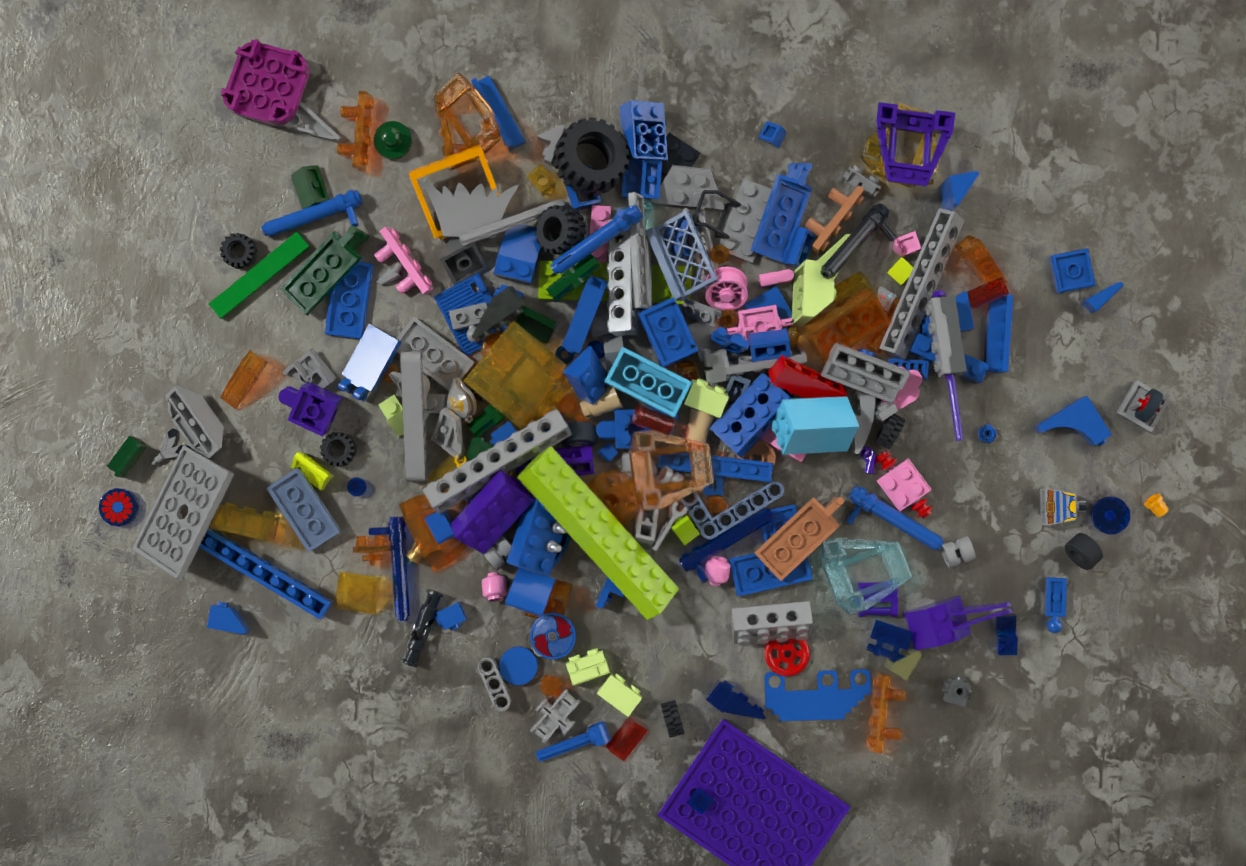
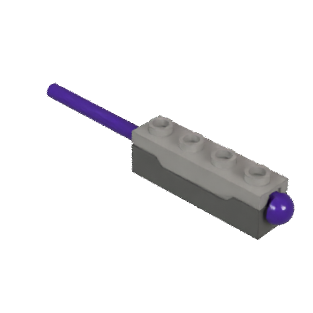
M936 290L926 305V314L930 319L928 329L933 338L931 349L932 353H935L936 358L934 369L935 372H938V378L945 377L947 380L956 441H962L964 439L954 376H961L967 370L955 296H946V293L942 290Z

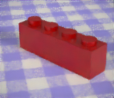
M783 355L780 356L768 371L771 383L775 387H781L789 393L796 394L804 399L847 396L843 384L825 378L820 372Z

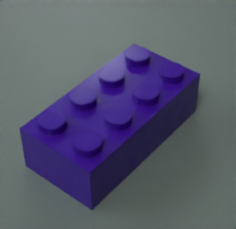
M500 470L450 526L457 540L485 554L535 499L531 491L522 482Z

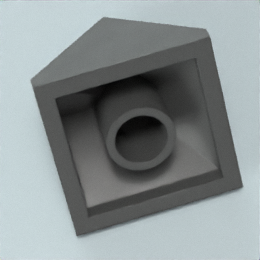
M451 238L439 256L454 285L477 273L480 274L488 270L475 243L463 246L460 243V239Z

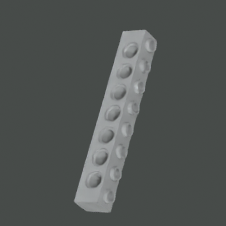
M941 208L937 211L879 347L889 356L902 360L907 358L926 313V305L931 300V296L938 285L965 221L955 211Z
M557 409L550 411L543 418L531 422L521 431L514 432L508 439L496 443L493 448L481 452L471 461L464 462L459 468L446 473L441 479L429 483L422 490L432 508L439 515L484 488L500 470L509 473L548 447H552L569 437L572 433ZM551 428L548 432H544L545 429ZM517 448L515 452L510 453L512 449ZM500 458L498 462L493 463L495 459ZM480 468H483L481 472L477 473ZM466 478L463 483H460L462 479ZM450 488L448 492L443 493L445 489Z

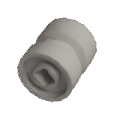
M502 535L483 555L498 570L506 563L512 543Z
M967 536L957 539L956 543L948 542L941 547L944 561L949 569L959 566L961 561L968 563L976 560L973 545Z

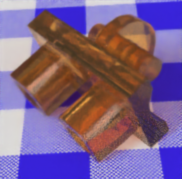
M375 535V546H368V536H357L356 547H353V553L369 552V555H362V560L369 561L370 566H375V560H382V554L375 555V552L391 551V545H388L386 535Z

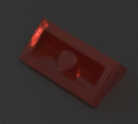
M628 717L606 747L612 754L625 761L648 730L633 718Z

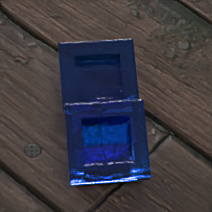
M1015 613L996 616L997 655H1017L1018 636L1016 635Z

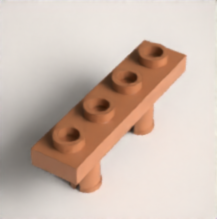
M859 185L848 197L835 187L830 191L828 197L839 204L841 208L827 226L824 227L812 217L806 223L805 227L818 236L812 245V251L818 255L821 251L825 252L833 235L836 237L840 233L842 223L849 221L854 213L852 210L856 205L859 207L864 201V189Z

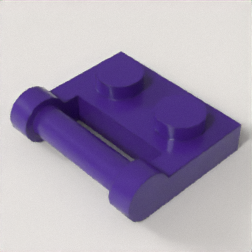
M858 582V617H865V615H891V617H897V582ZM865 602H891V607H865Z

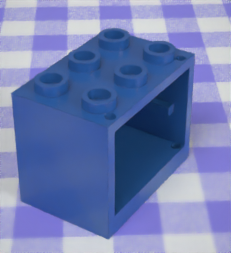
M674 297L638 313V320L659 366L666 369L697 354L698 348Z

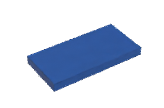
M358 262L330 292L325 335L354 339L362 338L365 331L374 264Z

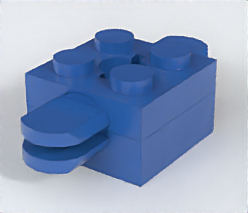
M653 409L615 410V420L601 421L596 427L597 435L601 439H615L616 449L654 448V438H667L673 431L672 423L669 420L654 419Z

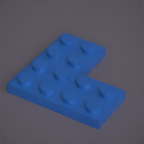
M795 504L757 513L764 542L797 513ZM755 553L729 558L737 596L813 579L808 557L782 581L768 569Z

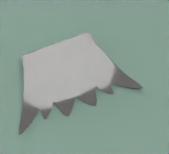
M422 181L436 211L442 235L447 238L459 239L461 234L500 221L508 203L519 186L515 185L497 196L498 189L495 188L486 197L482 184H479L469 195L467 189L461 183H458L453 196L445 186H443V194H441L433 186ZM496 234L485 238V240L494 239L496 237Z

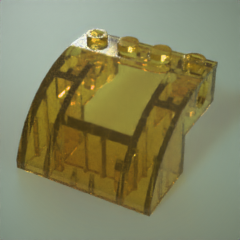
M514 321L464 380L467 385L522 430L531 422L538 421L546 413L550 412L562 400L569 388L572 387L563 373L567 366Z

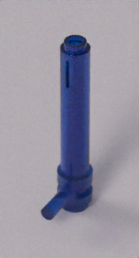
M763 508L700 547H694L690 553H684L679 559L683 569L686 572L696 570L701 582H708L709 579L702 565L711 557L772 522V519L775 518L770 508Z
M404 516L389 517L387 527L369 528V535H388V540L390 541L394 612L397 621H407L410 616L406 556L407 532H405L407 524L404 521Z

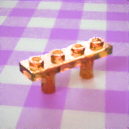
M359 91L357 106H341L340 108L341 117L356 118L354 144L338 143L337 153L339 155H353L352 167L358 171H366V165L369 163L367 152L371 143L369 129L372 127L371 109L374 107V99L367 91Z
M877 673L873 682L875 694L871 700L873 712L869 719L871 731L867 738V746L874 753H882L884 739L900 740L902 736L900 728L885 727L888 700L905 701L906 691L889 688L891 676L885 673Z

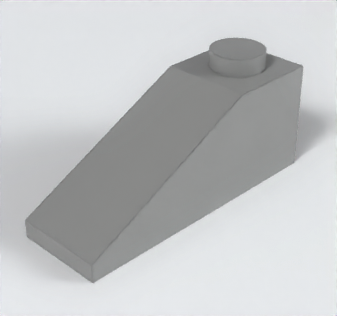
M642 486L632 537L643 549L649 550L655 541L661 489Z

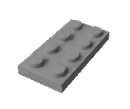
M743 179L736 197V201L740 202L741 206L732 208L724 229V233L730 237L729 239L721 238L717 251L751 264L753 263L756 253L750 250L772 189Z
M414 316L397 337V340L402 342L397 352L399 354L402 352H422L423 372L447 390H450L453 378L459 377L463 380L475 364L473 360Z

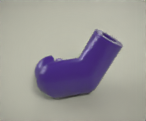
M865 446L860 451V455L866 462L864 472L873 474L877 456L870 447Z

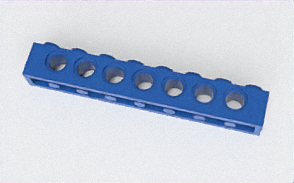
M210 526L208 527L199 545L201 549L320 620L325 618L334 603L333 600Z

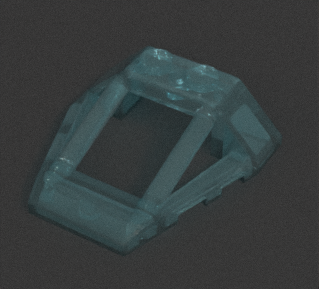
M841 537L822 542L823 570L835 602L848 615L869 609L912 578L899 542L864 541V539L849 540ZM872 548L846 557L845 549ZM881 554L890 580L854 591L845 566ZM878 592L866 600L863 599V596Z

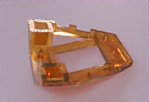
M456 73L434 94L437 117H440L442 129H439L440 137H443L444 140L442 151L445 158L477 145H481L485 155L501 141L500 128L489 104L461 73ZM464 94L468 96L482 117L478 122L481 131L472 139L469 138L450 109ZM448 120L464 144H453ZM479 156L450 166L449 169L454 170L479 160Z
M654 430L633 433L629 452L634 494L642 510L664 508L714 483L709 444L659 433ZM654 441L679 445L655 448ZM689 452L693 480L654 484L651 456ZM683 489L661 498L660 491Z
M425 494L417 495L399 504L420 552L432 571L436 572L450 565L468 545L461 542L450 553L446 554L444 548L459 540L454 536L441 544L436 542L424 519L436 511L432 506L423 509L421 504L427 503L429 500ZM462 500L464 507L466 506L467 502Z

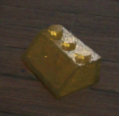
M226 502L225 505L218 506L209 528L268 541L275 539L280 517L274 516V512L263 510V513L255 512L256 508L245 506L244 509L237 508L235 503Z

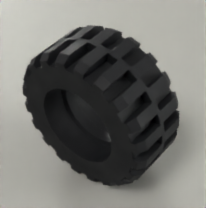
M583 118L579 119L578 122L570 124L568 129L563 132L555 146L553 158L556 159L554 161L555 169H559L557 175L560 179L563 177L565 180L563 183L567 187L569 185L572 186V190L575 192L582 191V195L588 196L592 193L593 196H596L601 192H608L617 185L629 167L630 161L628 158L630 157V150H626L628 147L627 140L622 139L623 134L621 131L617 132L615 130L616 126L606 124V120L603 119L596 121V118H589L586 121ZM591 144L599 148L606 158V169L593 170L582 164L577 156L576 146Z

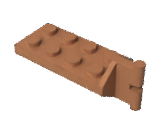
M813 497L754 552L755 555L782 581L840 526L831 514L844 503V499L842 497H834L823 507Z

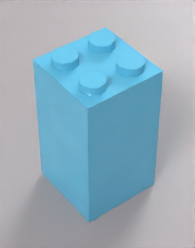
M848 397L782 400L780 407L777 409L776 417L772 421V431L776 434L777 444L781 448L783 455L848 451L859 428Z

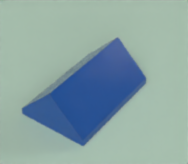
M973 171L949 176L938 187L942 209L950 211L955 209L980 173Z

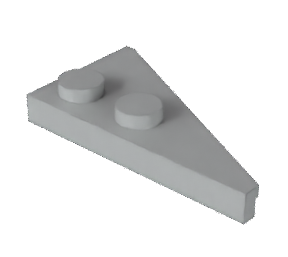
M301 101L294 118L287 124L281 125L285 128L338 143L342 140L338 134Z

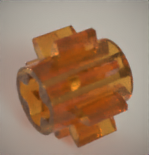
M545 675L540 679L542 684L539 686V689L547 698L550 696L556 698L562 693L560 688L563 685L555 675L551 677Z

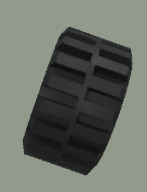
M559 205L547 207V210L542 212V216H539V222L535 226L537 228L535 236L538 237L536 241L540 244L539 247L547 253L562 255L584 240V236L587 234L583 215H580V212L575 209Z

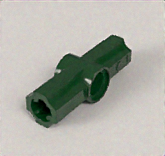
M590 254L578 264L565 271L546 290L557 302L569 291L581 285L586 280L585 278L594 273L601 265Z
M511 389L500 399L493 401L483 409V413L473 419L467 426L476 437H480L492 426H496L504 420L507 414L520 405L522 401Z

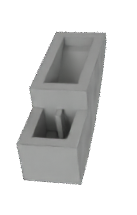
M862 395L857 397L858 415H855L859 428L852 441L853 454L860 453L870 433L875 412V396Z

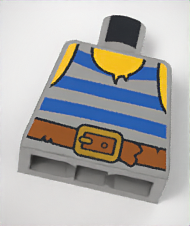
M1040 489L1041 525H1054L1075 521L1077 519V512L1087 511L1086 501H1076V493Z

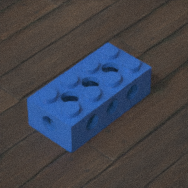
M762 372L710 429L742 459L772 427V421L776 417L777 409L780 407L782 400L791 399V397L780 387H775L771 383V379ZM765 399H768L767 403L762 404ZM752 413H755L754 417L749 418ZM742 427V429L736 433L737 428Z

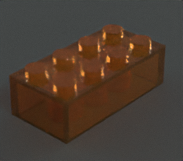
M865 286L804 325L802 329L817 357L826 364L829 352L835 343L853 348L889 325L890 321L876 293Z

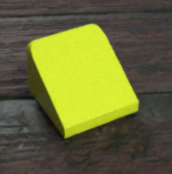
M901 257L887 274L899 285H902L910 277L914 267Z

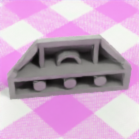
M180 385L174 386L165 395L166 401H168L171 420L189 446L209 459L222 448L224 426L202 395Z

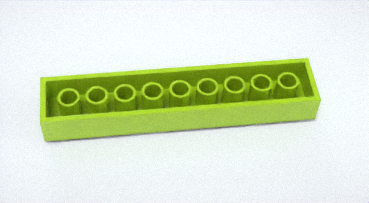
M551 446L539 453L518 476L521 482L647 620L661 614L679 590L676 584Z

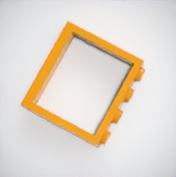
M481 145L408 172L434 239L439 237V240L447 237L442 235L441 229L437 230L417 179L479 156L491 190H494L497 186Z

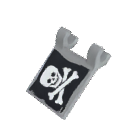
M674 500L669 502V515L651 546L655 551H657L675 519L687 512V508L682 505L676 510L678 502Z

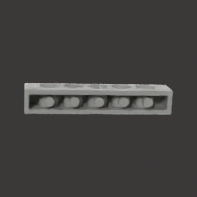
M629 229L611 239L607 246L609 263L607 265L609 282L607 283L609 319L607 327L609 332L615 336L638 334V309L633 308ZM624 255L623 260L619 262L620 257ZM624 274L623 279L619 280L620 276ZM624 292V296L620 299L621 293ZM624 311V315L620 318V313Z

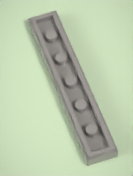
M632 192L628 193L629 205L633 206L635 204L643 215V218L640 219L641 222L631 225L630 229L633 308L647 310L648 287L643 195Z

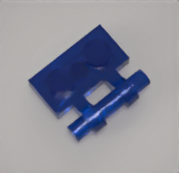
M876 619L870 638L877 640L876 645L869 643L867 651L873 652V655L878 657L881 655L890 658V661L896 662L905 657V655L899 654L900 648L908 650L914 632ZM883 643L894 646L893 650L890 651L882 648Z

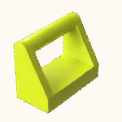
M297 452L295 454L291 468L296 469L300 467L309 482L320 491H323L334 475L306 453Z

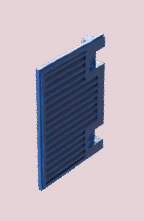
M479 273L433 296L458 345L466 356L511 334L505 324L499 328L500 332L495 333L494 329H492V334L478 342H471L467 338L469 327L456 331L453 330L449 311L484 302L488 306L492 299ZM473 283H476L479 289L476 293H474L471 287Z

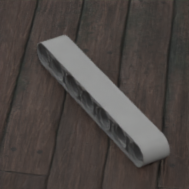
M402 352L401 379L406 481H426L427 457L422 352Z

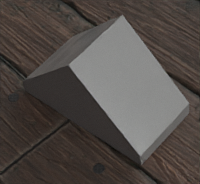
M603 336L607 374H609L623 347L622 336Z

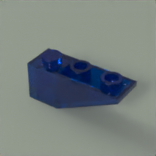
M718 680L705 697L706 701L721 712L764 720L766 718L763 714L764 709L756 703L754 706L748 702L749 698L742 692L737 694L733 691L734 686L726 680L723 682Z

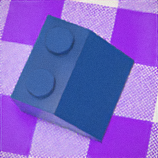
M589 346L563 373L577 396L593 405L606 392V383L604 381L607 377V372L593 348Z

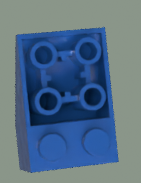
M631 100L620 105L621 127L633 158L668 160L664 103Z

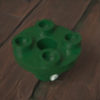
M397 121L383 123L374 134L376 150L381 156L391 160H397L405 156L413 143L409 129Z

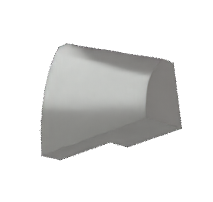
M313 348L282 372L286 376L291 375L298 379L297 382L302 385L310 382L321 388H325L336 379V376Z

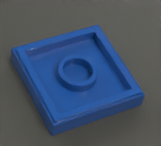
M1088 248L1049 256L1057 293L1096 286Z

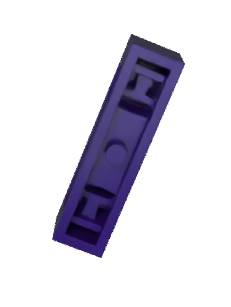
M591 445L554 449L569 467L573 465V469H577V465H583V470L574 471L577 476L594 474ZM534 458L516 468L518 481L521 482L518 476Z

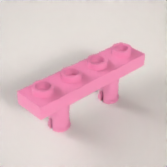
M389 227L381 229L380 233L387 241V245L374 254L376 259L382 263L395 254L409 273L408 277L396 285L398 291L404 294L417 285L422 294L432 292L431 280L427 275L424 276L422 274L420 264L409 255L411 253L409 248L405 244L402 245L398 232L394 228L391 229Z

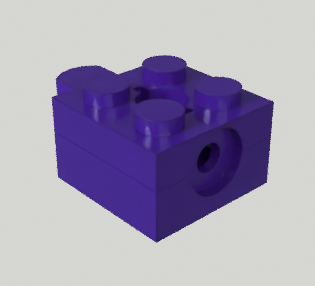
M310 382L303 384L300 390L287 386L280 391L278 396L282 404L292 408L288 421L322 437L329 432L343 398Z

